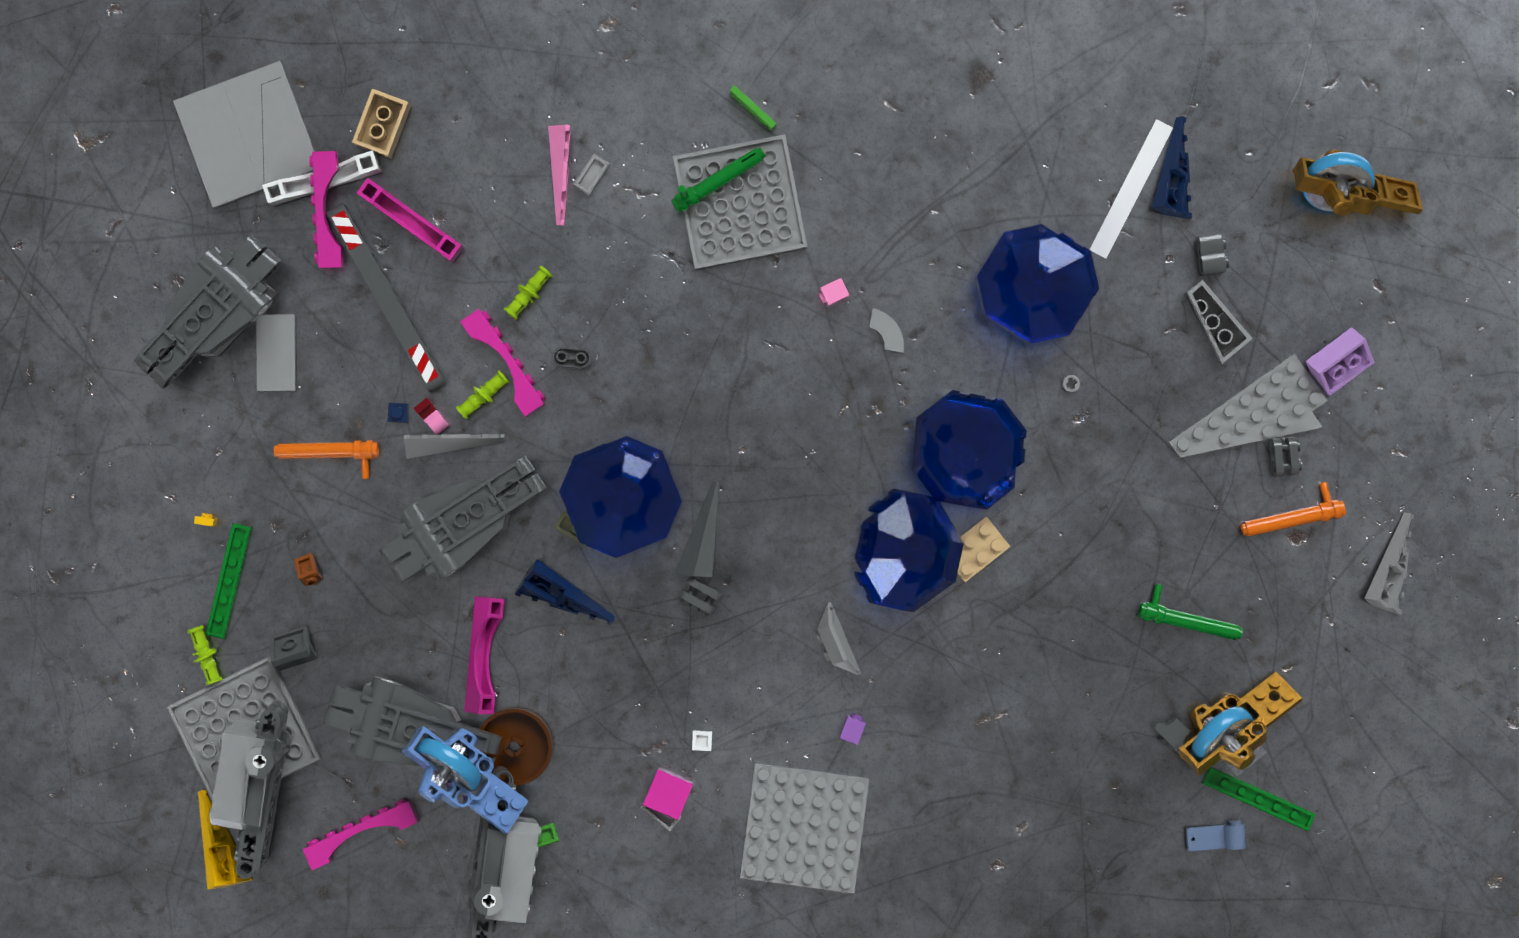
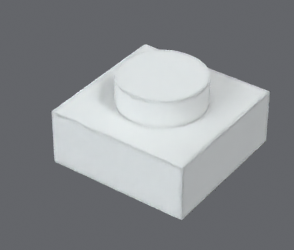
M693 730L692 750L711 751L712 731Z

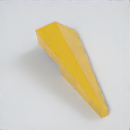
M207 790L199 791L198 798L207 890L251 881V877L241 878L237 874V861L234 860L236 846L226 827L211 824L209 814L212 802Z

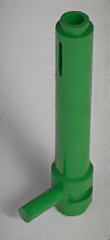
M754 148L693 187L685 188L683 185L679 186V193L671 200L677 212L687 211L691 205L695 206L700 203L699 200L764 161L763 159L766 156L761 148Z
M1155 584L1152 602H1142L1139 607L1138 617L1142 618L1143 621L1149 622L1152 620L1156 624H1169L1232 640L1240 639L1243 629L1239 625L1180 612L1159 605L1162 585Z

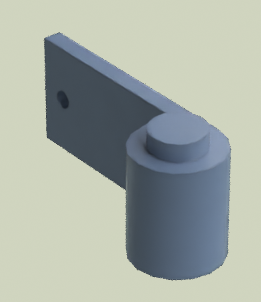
M1239 820L1229 821V824L1186 828L1188 852L1223 848L1231 850L1247 848L1245 824H1241Z

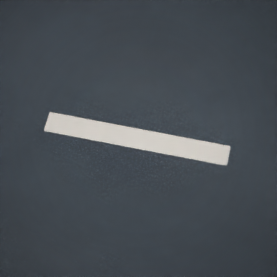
M1159 120L1155 121L1090 251L1107 258L1173 127Z

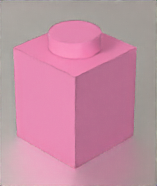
M842 278L820 288L821 293H819V297L823 304L827 303L828 307L849 297Z

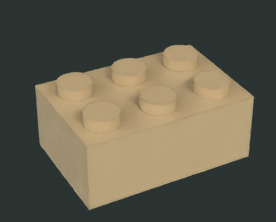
M372 89L352 143L359 148L367 151L373 150L378 155L392 159L411 109L409 102Z
M984 516L941 550L940 553L961 580L967 582L1011 546L988 517Z

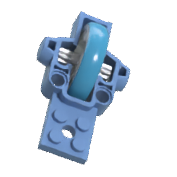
M426 727L417 728L416 733L401 752L424 768L418 793L433 803L441 798L453 808L459 809L468 806L504 834H507L528 803V800L491 773L493 761L475 747L477 737L470 731L460 728L446 741H443ZM465 751L469 755L468 759L463 755ZM480 762H483L485 765L484 771H481L479 768ZM482 779V786L480 787L476 795H473L471 791H474L478 787ZM444 783H446L447 791L441 788ZM458 794L463 796L462 804L457 800ZM500 800L506 804L504 811H500L497 807Z

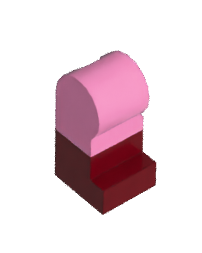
M425 398L413 408L436 435H439L449 427L445 418L429 398Z

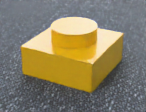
M201 513V516H195L194 524L217 527L218 519H214L212 514Z

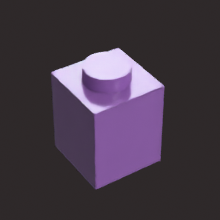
M852 714V716L847 715L839 737L858 745L866 722L862 721L863 717Z

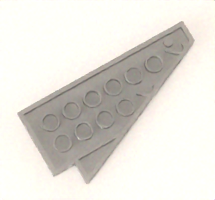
M1292 354L1168 443L1177 456L1181 458L1318 429L1322 425L1312 411L1327 402V399L1295 354Z

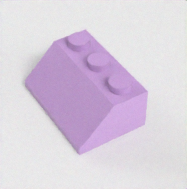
M1352 327L1306 361L1310 373L1328 396H1331L1375 363L1366 339Z

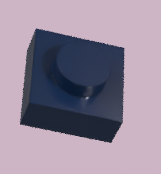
M389 403L387 422L408 423L409 404Z

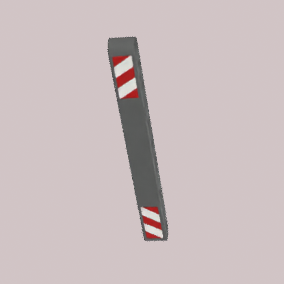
M342 203L326 212L427 390L432 392L446 384L445 378L345 204Z

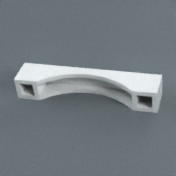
M372 150L338 163L339 171L332 179L328 189L381 173L382 170L377 154ZM313 172L262 185L268 204L276 206L314 194V187H311L310 175H313Z

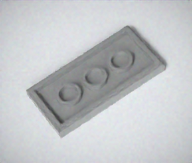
M295 314L261 315L256 320L258 392L296 391Z

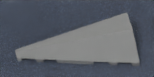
M505 434L404 435L407 459L505 442Z
M1405 512L1364 598L1372 606L1396 615H1401L1402 610L1399 609L1400 598H1404V592L1401 591L1403 580L1406 579L1409 549H1406L1407 538H1411L1412 532H1409L1408 529L1411 519L1414 517L1413 514Z

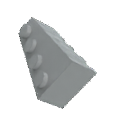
M1200 280L1186 292L1220 363L1223 364L1252 340V337L1203 280Z

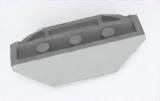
M828 602L817 627L818 633L815 635L819 644L823 643L826 648L823 653L827 662L831 661L832 665L859 675L861 671L833 605L831 602Z

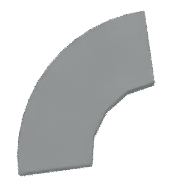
M872 309L869 328L876 330L882 336L884 350L903 353L904 340L897 323L886 313Z

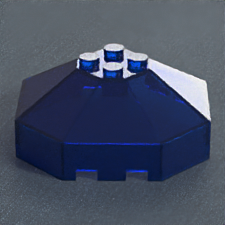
M1043 224L1004 232L975 277L983 316L1028 345L1068 337L1099 290L1091 250L1074 242L1072 238L1064 233H1055Z
M952 390L916 417L912 470L936 501L988 510L1015 488L1016 467L1025 462V449H1023L1027 430L1003 399H987L982 395L972 393L967 395L961 394L960 391Z
M628 436L575 455L559 491L576 531L579 543L614 558L667 538L683 502L663 451Z
M892 489L888 492L887 497L876 501L869 507L868 511L875 513L864 520L861 525L862 528L855 554V560L862 573L855 572L854 575L859 585L864 587L869 603L902 611L915 612L956 582L964 543L938 498Z

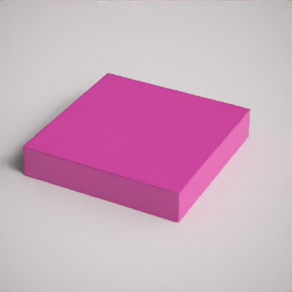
M657 769L642 806L679 820L693 784Z

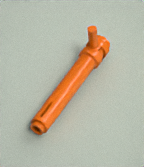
M355 440L354 442L279 443L274 446V457H278V459H361L362 479L370 478L369 459L379 457V443L373 440H367L366 442Z
M1327 482L1319 484L1324 500L1323 503H1319L1318 506L1245 521L1244 524L1240 525L1243 536L1247 535L1248 537L1317 521L1326 522L1330 521L1331 518L1340 519L1346 515L1345 505L1342 500H1331Z

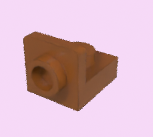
M312 553L294 559L298 578L304 586H312L323 580L318 572Z

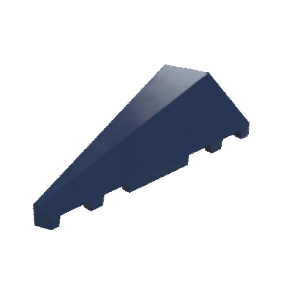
M1181 116L1176 117L1152 208L1162 215L1191 219L1192 213H1189L1188 209L1191 195L1187 193V186L1190 182L1189 156L1185 152L1184 144L1185 141H1188L1187 135H1184L1186 118Z
M538 559L528 569L515 592L516 596L520 597L523 594L532 597V601L535 602L542 600L550 603L549 606L576 615L579 612L589 615V619L595 620V618L605 620L608 625H611L615 618L613 614Z

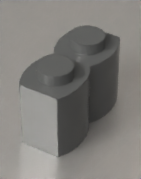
M1222 234L1196 237L1200 274L1209 275L1226 272V268H1229V260L1224 255V249L1227 247L1225 237L1222 238Z

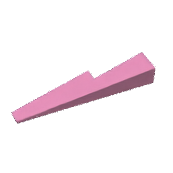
M570 125L548 126L556 225L564 226L569 178L568 157L571 127Z

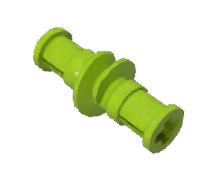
M539 265V270L527 281L525 286L518 285L519 294L514 297V300L507 308L504 307L503 310L514 320L518 319L517 316L527 307L529 302L534 304L533 297L540 298L537 292L542 289V286L549 278L553 277L544 267Z
M500 370L497 371L498 373L492 379L485 382L483 386L481 385L480 389L473 386L475 393L470 395L463 404L456 406V409L466 420L483 403L486 405V401L493 403L491 396L495 395L506 383H510Z
M200 625L187 630V633H190L193 647L196 650V653H193L192 656H198L193 662H200L201 669L207 680L205 683L209 685L222 680V676H219L216 662L212 656L217 650L209 648V642L206 640L203 631L204 625Z

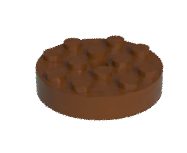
M507 708L490 716L480 727L481 730L502 737L498 753L486 754L496 757L493 768L503 766L508 769L513 776V782L516 786L532 782L549 765L553 754V738L545 721L536 713L524 708ZM512 741L520 746L516 752L511 751L509 747ZM502 774L498 778L503 781L506 775Z

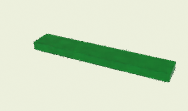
M232 523L205 634L207 636L220 639L226 638L252 527Z
M1213 767L1207 770L1202 784L1305 831H1309L1316 815Z

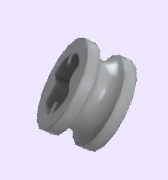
M1068 375L1064 377L1062 386L1066 391L1074 392L1080 387V380L1075 375ZM1069 378L1076 381L1073 389L1066 386Z

